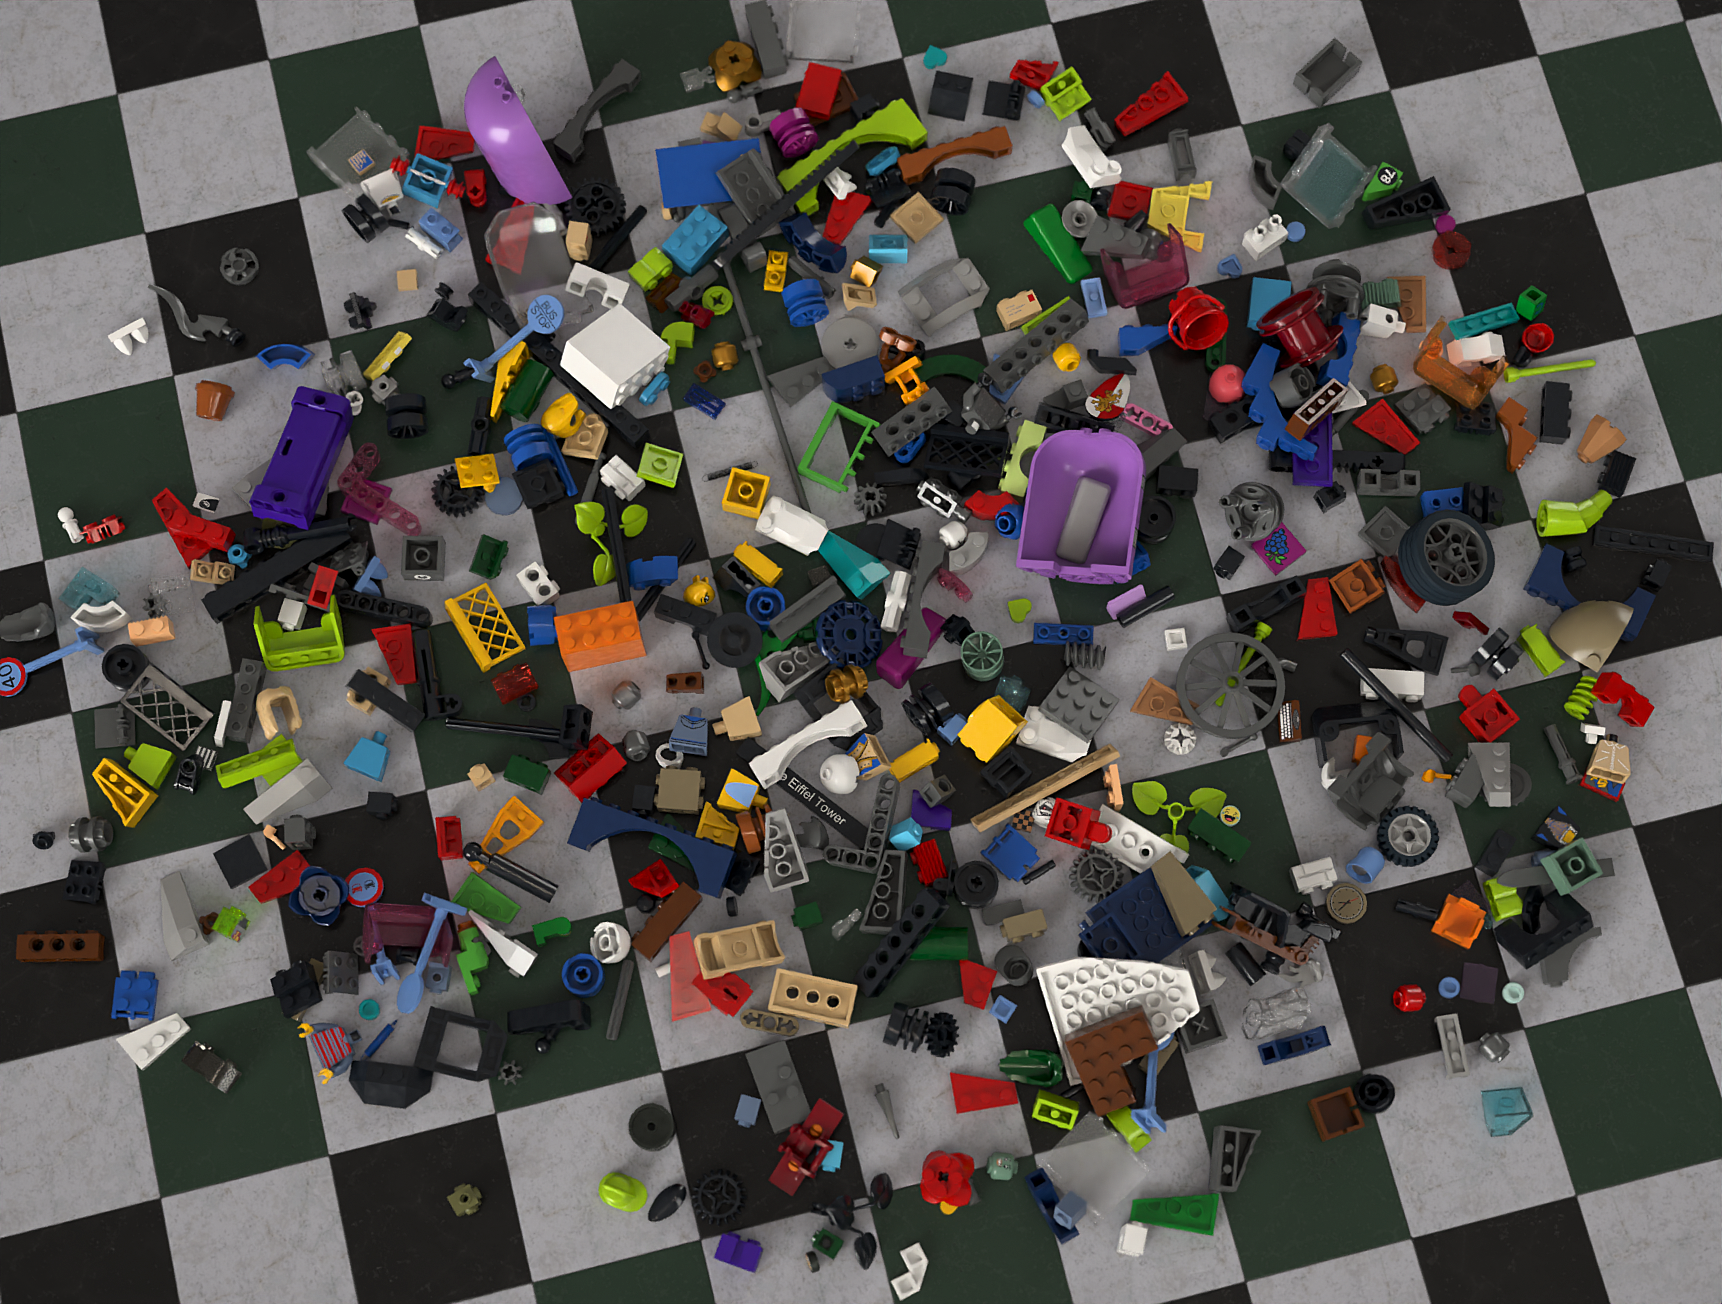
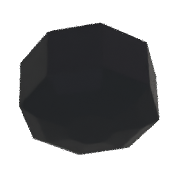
M642 894L637 899V909L642 914H651L656 909L655 898L650 894Z

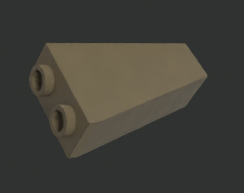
M1171 851L1151 866L1171 916L1182 937L1186 934L1189 936L1193 935L1199 930L1198 924L1202 921L1206 924L1215 917L1213 912L1217 910L1216 906Z

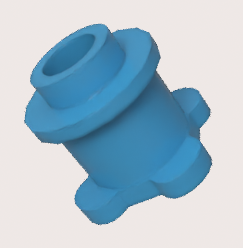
M241 544L231 546L227 553L230 564H236L242 569L248 566L247 562L252 557V554L244 551V546Z

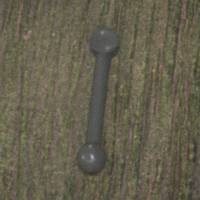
M1257 734L1251 735L1228 749L1223 748L1220 751V755L1226 757L1232 750L1251 740H1256L1258 738Z

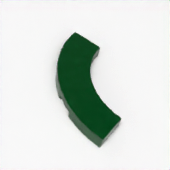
M939 355L921 361L923 365L915 369L921 382L925 383L935 377L944 376V374H954L972 383H977L978 375L984 373L983 370L986 367L964 356Z

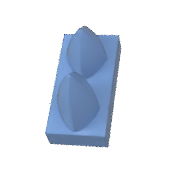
M372 556L365 567V573L358 577L351 591L381 597L378 586L370 579V577L374 579L388 578L386 568L380 563L381 559L376 556Z

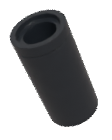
M1241 941L1225 953L1249 986H1252L1266 975L1265 971Z

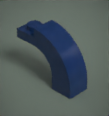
M1043 1167L1025 1176L1027 1186L1038 1208L1061 1245L1080 1235L1076 1226L1070 1230L1060 1225L1054 1219L1055 1206L1060 1202V1199Z

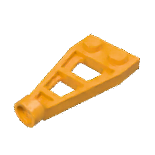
M513 796L499 811L480 845L483 851L492 855L487 851V845L496 837L503 843V847L496 853L504 856L530 839L544 822L517 797ZM507 820L512 821L520 829L519 834L511 839H504L500 835V830ZM478 861L468 862V865L478 874L486 868V865Z

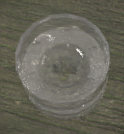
M352 350L339 354L341 363L338 365L333 358H329L332 365L331 368L328 367L326 361L320 362L323 378L332 394L340 395L339 389L342 388L346 396L348 385H351L354 391L367 387Z

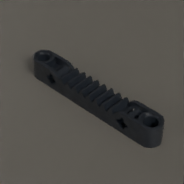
M1276 447L1274 452L1269 450L1268 469L1273 472L1292 473V452H1286L1280 447ZM1332 450L1333 470L1337 468L1338 473L1341 472L1342 468L1345 469L1346 473L1350 469L1354 473L1358 469H1381V474L1386 475L1396 474L1400 470H1405L1406 456L1402 453Z

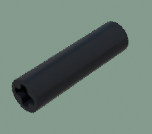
M1167 585L1116 614L1117 620L1125 628L1174 600L1175 596Z

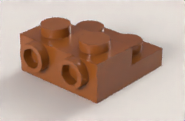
M1360 559L1329 580L1349 613H1353L1386 593L1383 589L1386 587L1385 583L1380 577H1375L1373 574L1375 568L1369 560L1365 562L1364 559Z

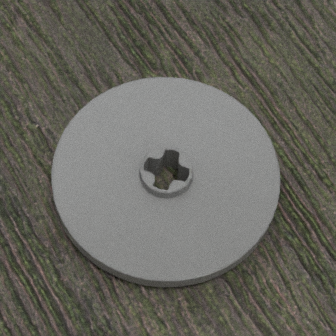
M843 318L833 322L825 330L821 340V350L823 356L832 367L837 369L877 355L879 341L875 330L867 322L857 318ZM849 342H853L851 349L847 348Z

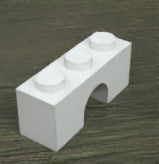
M576 262L565 290L581 297L588 290H596L603 296L601 305L612 309L619 303L622 305L630 284Z
M1135 1221L1122 1226L1117 1253L1136 1257L1142 1255L1148 1228H1144L1143 1223Z

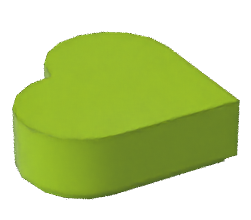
M1026 598L1007 602L1011 620L1014 623H1022L1026 618V614L1031 611V602Z

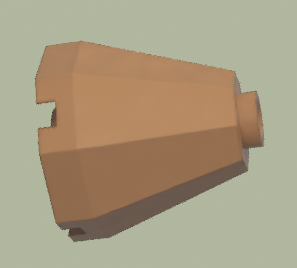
M1598 414L1591 419L1576 451L1579 454L1577 457L1585 464L1587 462L1592 464L1620 448L1627 440L1617 427L1613 428L1610 426L1611 422Z

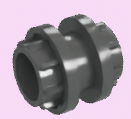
M93 816L90 820L87 817L78 818L69 827V842L75 850L78 849L81 853L90 852L92 849L94 851H103L112 843V825L102 816Z

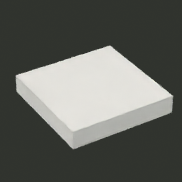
M224 700L222 703L214 737L217 747L223 748L225 732L232 706L231 701Z

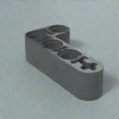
M734 202L717 210L721 221L728 226L731 240L736 239L739 233L741 234L744 229H747L748 224ZM753 239L738 252L749 273L767 265L765 250L756 239Z

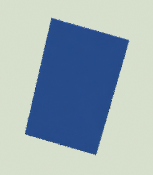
M759 138L655 149L664 208L733 201L717 177L716 172L752 148L761 154Z

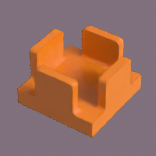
M1448 894L1431 931L1469 949L1484 924L1486 912L1479 909V905L1469 900Z

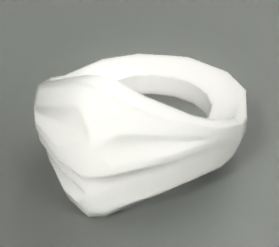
M669 743L660 745L656 750L658 763L665 769L666 766H676L680 769L684 759L683 753L676 752L677 758L675 760H666L660 753L662 750L669 748Z

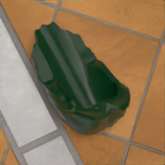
M1024 1049L1021 1051H1011L1006 1058L1000 1059L998 1066L1000 1071L1004 1072L1011 1081L1048 1087L1056 1085L1062 1080L1064 1061L1059 1054L1047 1049Z

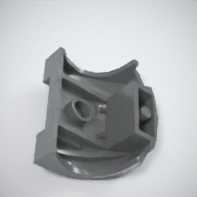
M1377 732L1366 744L1368 755L1362 757L1360 764L1348 773L1347 778L1339 775L1327 789L1337 809L1351 822L1365 831L1368 825H1377L1392 811L1405 793L1403 786L1408 777L1414 776L1413 771L1401 764L1391 754L1387 747L1391 739L1380 732Z

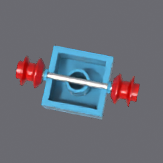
M417 153L412 166H409L408 159L405 161L400 160V155L397 158L394 157L391 162L390 168L393 169L392 173L398 171L400 172V177L405 175L406 172L408 174L403 185L402 194L438 209L446 189L448 196L451 194L456 195V200L458 197L462 198L465 192L464 182L458 184L454 178L449 183L453 167Z

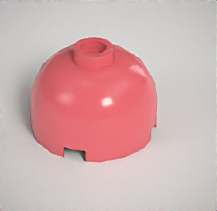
M1235 365L1218 367L1212 373L1209 381V391L1212 397L1220 403L1231 404L1235 401L1239 402L1246 394L1242 388V380L1246 375L1245 372Z

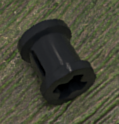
M399 945L396 962H408L416 966L421 954V948L411 949Z

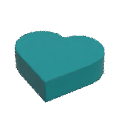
M930 45L923 59L924 66L927 69H933L936 66L945 65L947 62L946 52Z

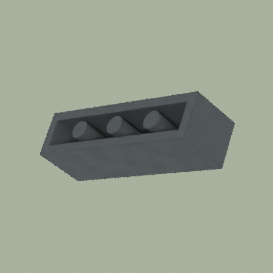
M766 0L745 4V15L764 78L767 79L786 74V66H789L787 56L782 54L784 46L782 39H778L776 34L779 33L777 23L772 21V17H774L772 6H768Z

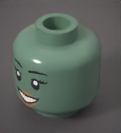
M994 1152L991 1157H988L986 1171L990 1173L992 1179L1010 1180L1013 1174H1017L1018 1162L1014 1161L1011 1153Z

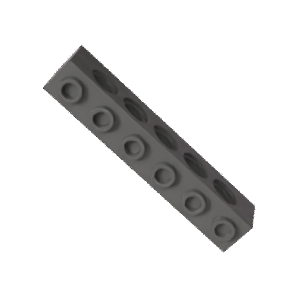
M1070 298L983 370L987 374L986 378L991 377L993 379L991 385L1000 393L1010 389L1013 384L1026 376L1031 369L1039 365L1048 355L1055 352L1060 345L1068 341L1076 332L1089 323L1086 310Z

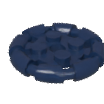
M840 600L829 605L828 609L819 616L815 629L818 633L816 643L821 654L830 660V664H839L836 667L844 669L845 666L850 664L863 669L872 663L871 660L873 658H877L883 643L881 639L882 628L877 616L873 615L869 611L870 608L853 600L851 602ZM835 615L838 619L834 621L831 617ZM863 616L867 619L865 624L860 620ZM847 630H851L854 633L853 640L847 638ZM825 631H830V637H826ZM870 633H873V639H870ZM832 648L838 651L836 655L832 652ZM864 648L867 649V654L862 651ZM849 655H853L852 661L849 660ZM842 658L845 664H842L836 660Z

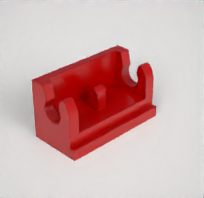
M456 816L435 817L439 859L441 861L462 859L463 845L460 818H456Z

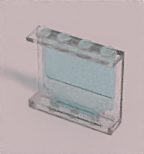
M1330 123L1318 128L1280 183L1283 189L1328 229L1336 226L1339 227L1344 222V216L1353 209L1355 200L1364 193V187L1375 176L1374 172L1378 168L1376 165L1367 168L1331 135L1334 127Z

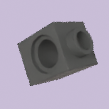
M944 774L930 781L919 793L929 807L932 808L946 801L956 789Z

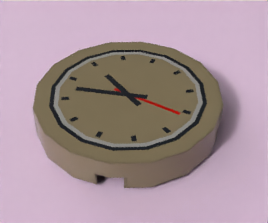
M1342 883L1330 890L1326 897L1325 905L1328 914L1335 921L1350 924L1363 916L1366 911L1367 901L1365 894L1359 887L1350 883Z

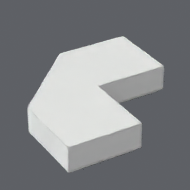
M919 1242L900 1252L909 1269V1272L891 1281L900 1300L918 1292L921 1287L928 1260Z

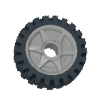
M1415 806L1398 807L1390 811L1382 819L1377 830L1378 847L1382 850L1383 856H1386L1388 861L1394 862L1397 866L1402 865V867H1415L1427 861L1437 849L1439 841V829L1436 828L1435 820L1431 819L1432 816L1430 814L1427 815L1425 810H1419ZM1403 833H1410L1412 835V841H1407L1404 838Z

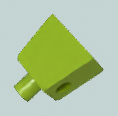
M142 743L138 750L129 746L124 752V757L131 760L128 768L156 790L159 789L177 758L170 751Z

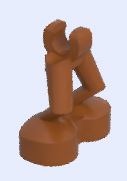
M883 327L879 334L880 339L885 342L882 344L879 357L884 374L899 366L906 357L905 352L914 351L917 343L914 338L902 335L890 327ZM895 345L899 353L891 360L888 358L889 347Z

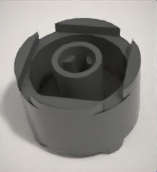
M1299 363L1275 373L1273 380L1269 383L1271 390L1274 391L1280 407L1283 409H1291L1306 403L1316 394V392L1313 393V387H1316L1313 375L1308 368H1302Z

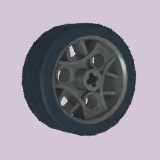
M1448 509L1433 512L1412 525L1400 541L1398 560L1406 583L1415 594L1432 604L1441 606L1456 605L1480 592L1489 583L1493 575L1495 554L1491 540L1477 521L1462 512Z

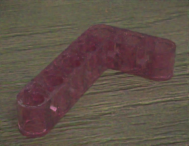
M363 444L337 480L340 491L343 495L406 535L418 536L422 531V526L417 516L364 483L379 463L381 455L375 444ZM370 451L375 452L371 457L366 456ZM357 467H363L361 472H355ZM345 483H352L349 488H343ZM361 493H368L365 498H359ZM377 503H384L381 508H375ZM394 513H400L398 518H391ZM410 523H416L414 528H407Z

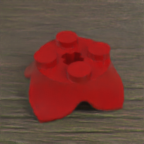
M938 1150L929 1153L922 1167L920 1189L923 1199L932 1204L945 1202L956 1207L967 1205L972 1194L969 1178L974 1173V1159L969 1155L958 1152L947 1154L944 1151ZM944 1173H949L947 1177L949 1180L947 1182L941 1180Z

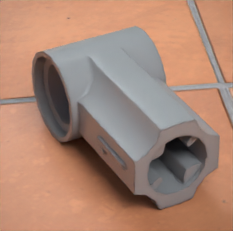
M774 110L760 115L755 113L749 114L745 120L746 134L750 137H757L761 132L768 131L770 123L781 114L780 111ZM750 124H756L758 126L752 127L750 126Z

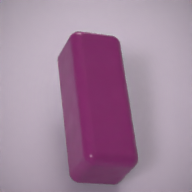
M925 607L921 609L925 624L931 632L929 652L943 633L940 627L945 623L946 618ZM905 629L876 661L877 674L896 689L904 687L924 659L903 655L904 648L900 647L902 635L906 636L907 630Z

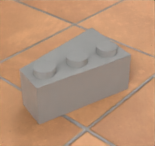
M1468 743V757L1471 754L1476 756L1484 782L1482 790L1489 806H1511L1510 743Z

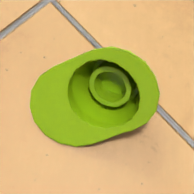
M609 1173L599 1183L598 1191L602 1201L617 1209L635 1212L641 1209L647 1201V1190L643 1183L622 1173Z

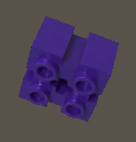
M728 1231L727 1235L722 1233L714 1258L756 1273L764 1250L760 1247L761 1243L749 1238L747 1242L740 1240V1235Z

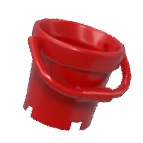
M1195 286L1180 290L1175 301L1172 298L1169 305L1172 317L1168 322V332L1171 339L1185 351L1188 349L1202 350L1215 345L1223 338L1228 330L1229 320L1223 311L1225 306L1221 302L1205 294L1202 289L1198 290ZM1174 321H1176L1180 329V336L1183 342L1174 335Z

